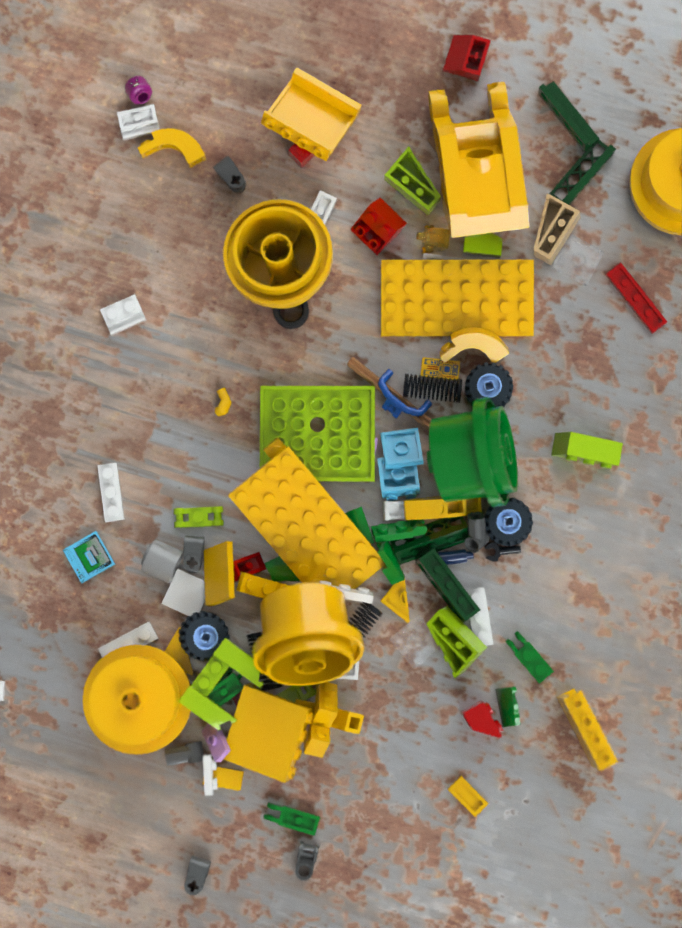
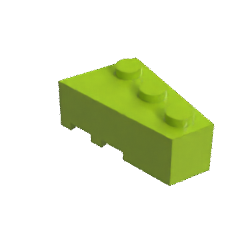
M408 146L384 175V180L426 215H429L440 202L441 196Z
M575 432L555 433L551 456L562 457L568 461L576 462L579 460L587 465H594L596 463L600 464L601 468L611 469L612 466H619L623 443Z
M448 606L438 610L426 623L437 646L440 645L445 655L443 657L446 662L448 661L454 678L463 674L487 648Z

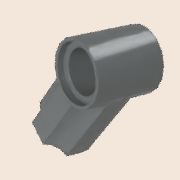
M471 512L467 515L468 538L465 540V546L472 553L478 552L490 539L485 531V516L481 512Z
M202 741L165 749L167 766L203 761Z

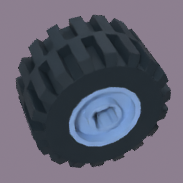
M485 362L483 365L479 364L475 369H472L465 383V395L471 406L473 407L475 399L490 397L495 407L502 406L504 408L510 401L513 392V379L510 377L508 370H504L502 365L498 366L493 362L492 364Z
M509 498L505 506L492 507L490 505L484 515L485 530L490 539L497 544L513 546L521 543L531 533L533 525L532 513H530L528 506L524 502L516 498Z
M205 611L195 612L192 616L186 617L187 620L182 622V628L179 629L180 637H178L182 649L190 657L199 661H209L225 638L230 639L229 629L225 622L219 616Z

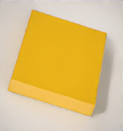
M225 541L204 550L205 606L212 607L235 598L233 543L231 541Z

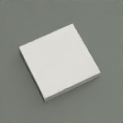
M177 569L161 604L187 616H192L195 612H201L205 603V581Z

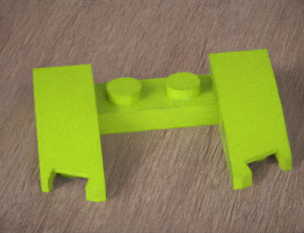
M228 638L222 641L212 658L179 700L182 705L217 730H221L219 725L229 720L232 724L237 721L234 716L208 698L229 667H232L259 688L263 686V682L259 681L260 671L254 666L253 657Z

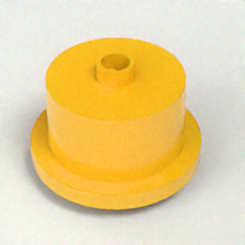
M682 128L670 129L651 138L635 157L629 175L630 195L639 214L656 229L673 235H682Z
M276 199L258 203L238 216L226 235L223 247V260L229 279L241 295L261 306L285 309L303 304L322 287L332 267L333 247L328 229L315 212L298 202Z
M319 583L291 585L270 593L260 604L262 637L253 646V661L258 671L267 675L275 682L285 685L306 686L332 681L349 672L364 653L361 633L349 625L344 594L333 586Z
M148 645L124 646L111 651L101 658L89 673L83 691L84 714L93 733L110 748L127 754L151 753L170 744L186 726L191 711L182 705L179 700L191 684L181 664L167 652Z

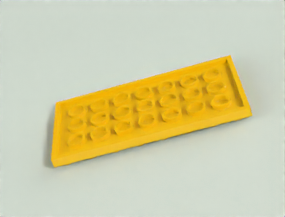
M381 260V336H450L455 331L469 327L483 328L495 333L497 336H534V260Z
M289 446L285 447L228 494L230 499L303 584L327 581L331 582L333 586L345 584L351 586V589H356L385 565L377 550Z

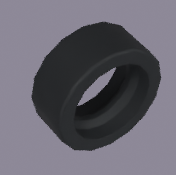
M306 301L301 304L302 315L296 321L290 322L283 319L278 308H273L274 318L284 328H299L308 319V303Z

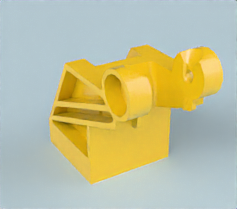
M505 82L487 84L490 119L452 123L445 90L428 91L430 117L439 161L443 212L451 237L529 228L528 204L518 131L509 110Z

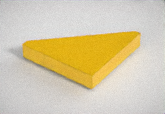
M404 579L393 584L380 602L409 623L408 600Z
M179 627L165 652L174 657L181 664L185 672L192 676L193 670L190 657L182 649L179 642V629H181Z

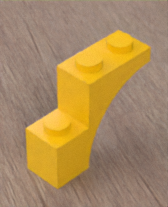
M330 682L317 684L313 710L314 717L309 725L308 735L304 742V754L320 758L324 756L330 744V727L338 714L337 684Z

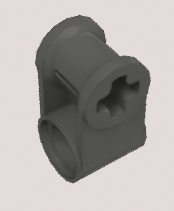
M228 155L213 166L219 177L225 181L233 192L240 193L244 191L246 181ZM234 180H237V181L240 182V184H239V185H237L236 183L234 184L233 181H234Z
M185 535L183 565L190 573H196L201 569L205 537ZM192 559L198 563L194 565L193 569L188 565V562H191Z
M300 841L295 870L298 879L306 881L311 878L320 845L313 846ZM301 866L309 868L310 873L307 876L299 874Z
M192 855L184 885L187 894L197 895L202 891L210 869V860ZM194 881H196V885L199 886V888H196L193 891L192 887L189 886V883H193Z

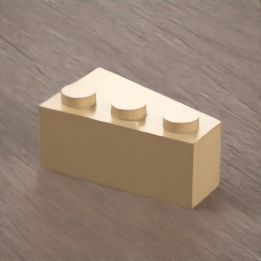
M548 193L536 237L534 256L552 265L581 217L579 210Z

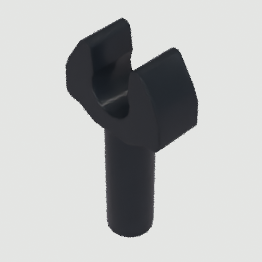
M492 542L485 547V549L495 550L494 556L486 557L487 560L497 562L501 555L521 553V546L499 547L496 542Z

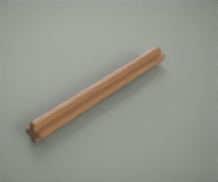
M352 357L347 363L348 367L381 392L378 386L379 377ZM386 383L388 389L405 405L418 409ZM425 414L419 417L410 415L429 431L432 419Z

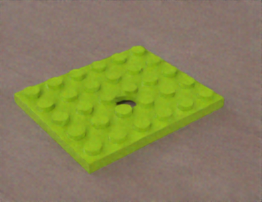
M260 386L259 469L271 460L263 449L279 437L286 447L289 446L319 482H375V386ZM315 417H320L325 421V427L320 432H315L310 427V422Z

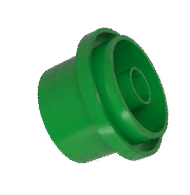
M485 397L475 399L473 411L433 418L429 427L430 450L427 451V464L430 473H434L442 499L445 502L487 497L492 507L507 505L509 493L516 492L518 488V465L512 429L505 409L502 406L495 407L491 398Z

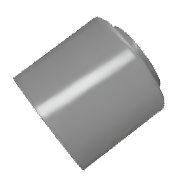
M154 540L152 544H149L141 561V571L171 583L179 568L184 552Z

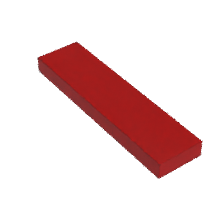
M621 262L605 274L651 334L667 323L664 316Z

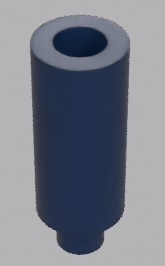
M466 549L437 552L446 565L467 563V559H474V554L470 551L466 552Z

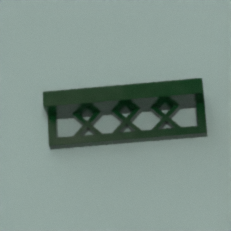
M554 81L547 86L544 83L539 86L538 95L584 152L599 141L600 138Z
M599 139L597 143L585 151L549 194L561 200L555 193L558 189L567 188V195L561 201L570 205L611 158L616 148L611 144L608 147ZM596 145L605 150L601 156L593 157V148ZM591 160V168L581 171V162ZM579 174L578 183L576 185H569V176Z
M464 517L442 518L425 524L428 530L423 537L419 539L414 537L400 539L406 540V542L399 546L395 544L399 540L390 541L399 564L421 558L433 548L438 552L464 543L466 538H468V527ZM460 519L461 524L459 525H450L452 522ZM436 527L442 528L439 532H433V529Z
M434 548L415 562L448 607L463 623L480 611V608Z

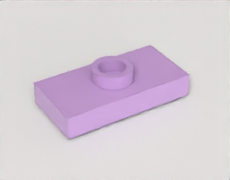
M208 723L201 732L215 762H221L231 749L222 729L217 730Z

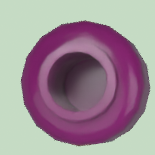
M134 76L125 84V92L135 104L146 103L152 96V88L142 76Z

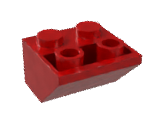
M453 35L443 71L479 82L491 40L476 35Z
M380 197L366 208L350 230L376 255H379L398 236L407 222Z
M480 700L461 711L471 730L497 738L502 737L501 732L503 728L497 719L493 720L491 714L494 712L489 703H484Z

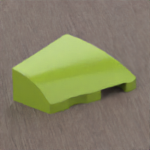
M494 233L465 236L463 253L500 258L502 238Z

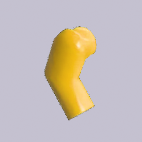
M225 388L217 391L221 401L218 407L215 408V414L220 417L228 413L232 404Z

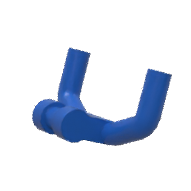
M387 369L378 380V386L386 398L382 408L392 413L395 419L402 412L417 417L424 415L432 406L431 401L426 400L419 409L405 405L388 389L386 382L393 375V371Z

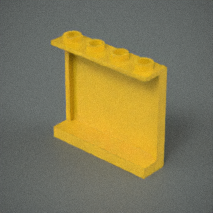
M296 68L291 80L268 111H264L261 124L280 134L283 138L297 144L300 148L311 152L316 157L327 161L358 117L362 105L301 69Z
M245 684L234 715L237 721L231 724L227 737L231 751L224 760L286 783L295 776L296 768L294 766L296 760L298 761L301 757L302 750L300 748L308 735L306 729L314 717V713H312L313 706L305 707L256 688L257 685Z
M573 688L557 696L591 766L602 771L617 763L618 761L582 690L576 692Z

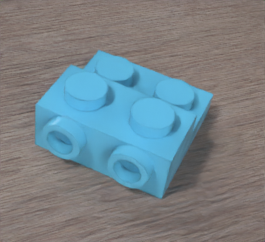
M384 457L377 458L382 499L386 498L387 501H395L401 496L413 499L420 494L417 465L385 469Z

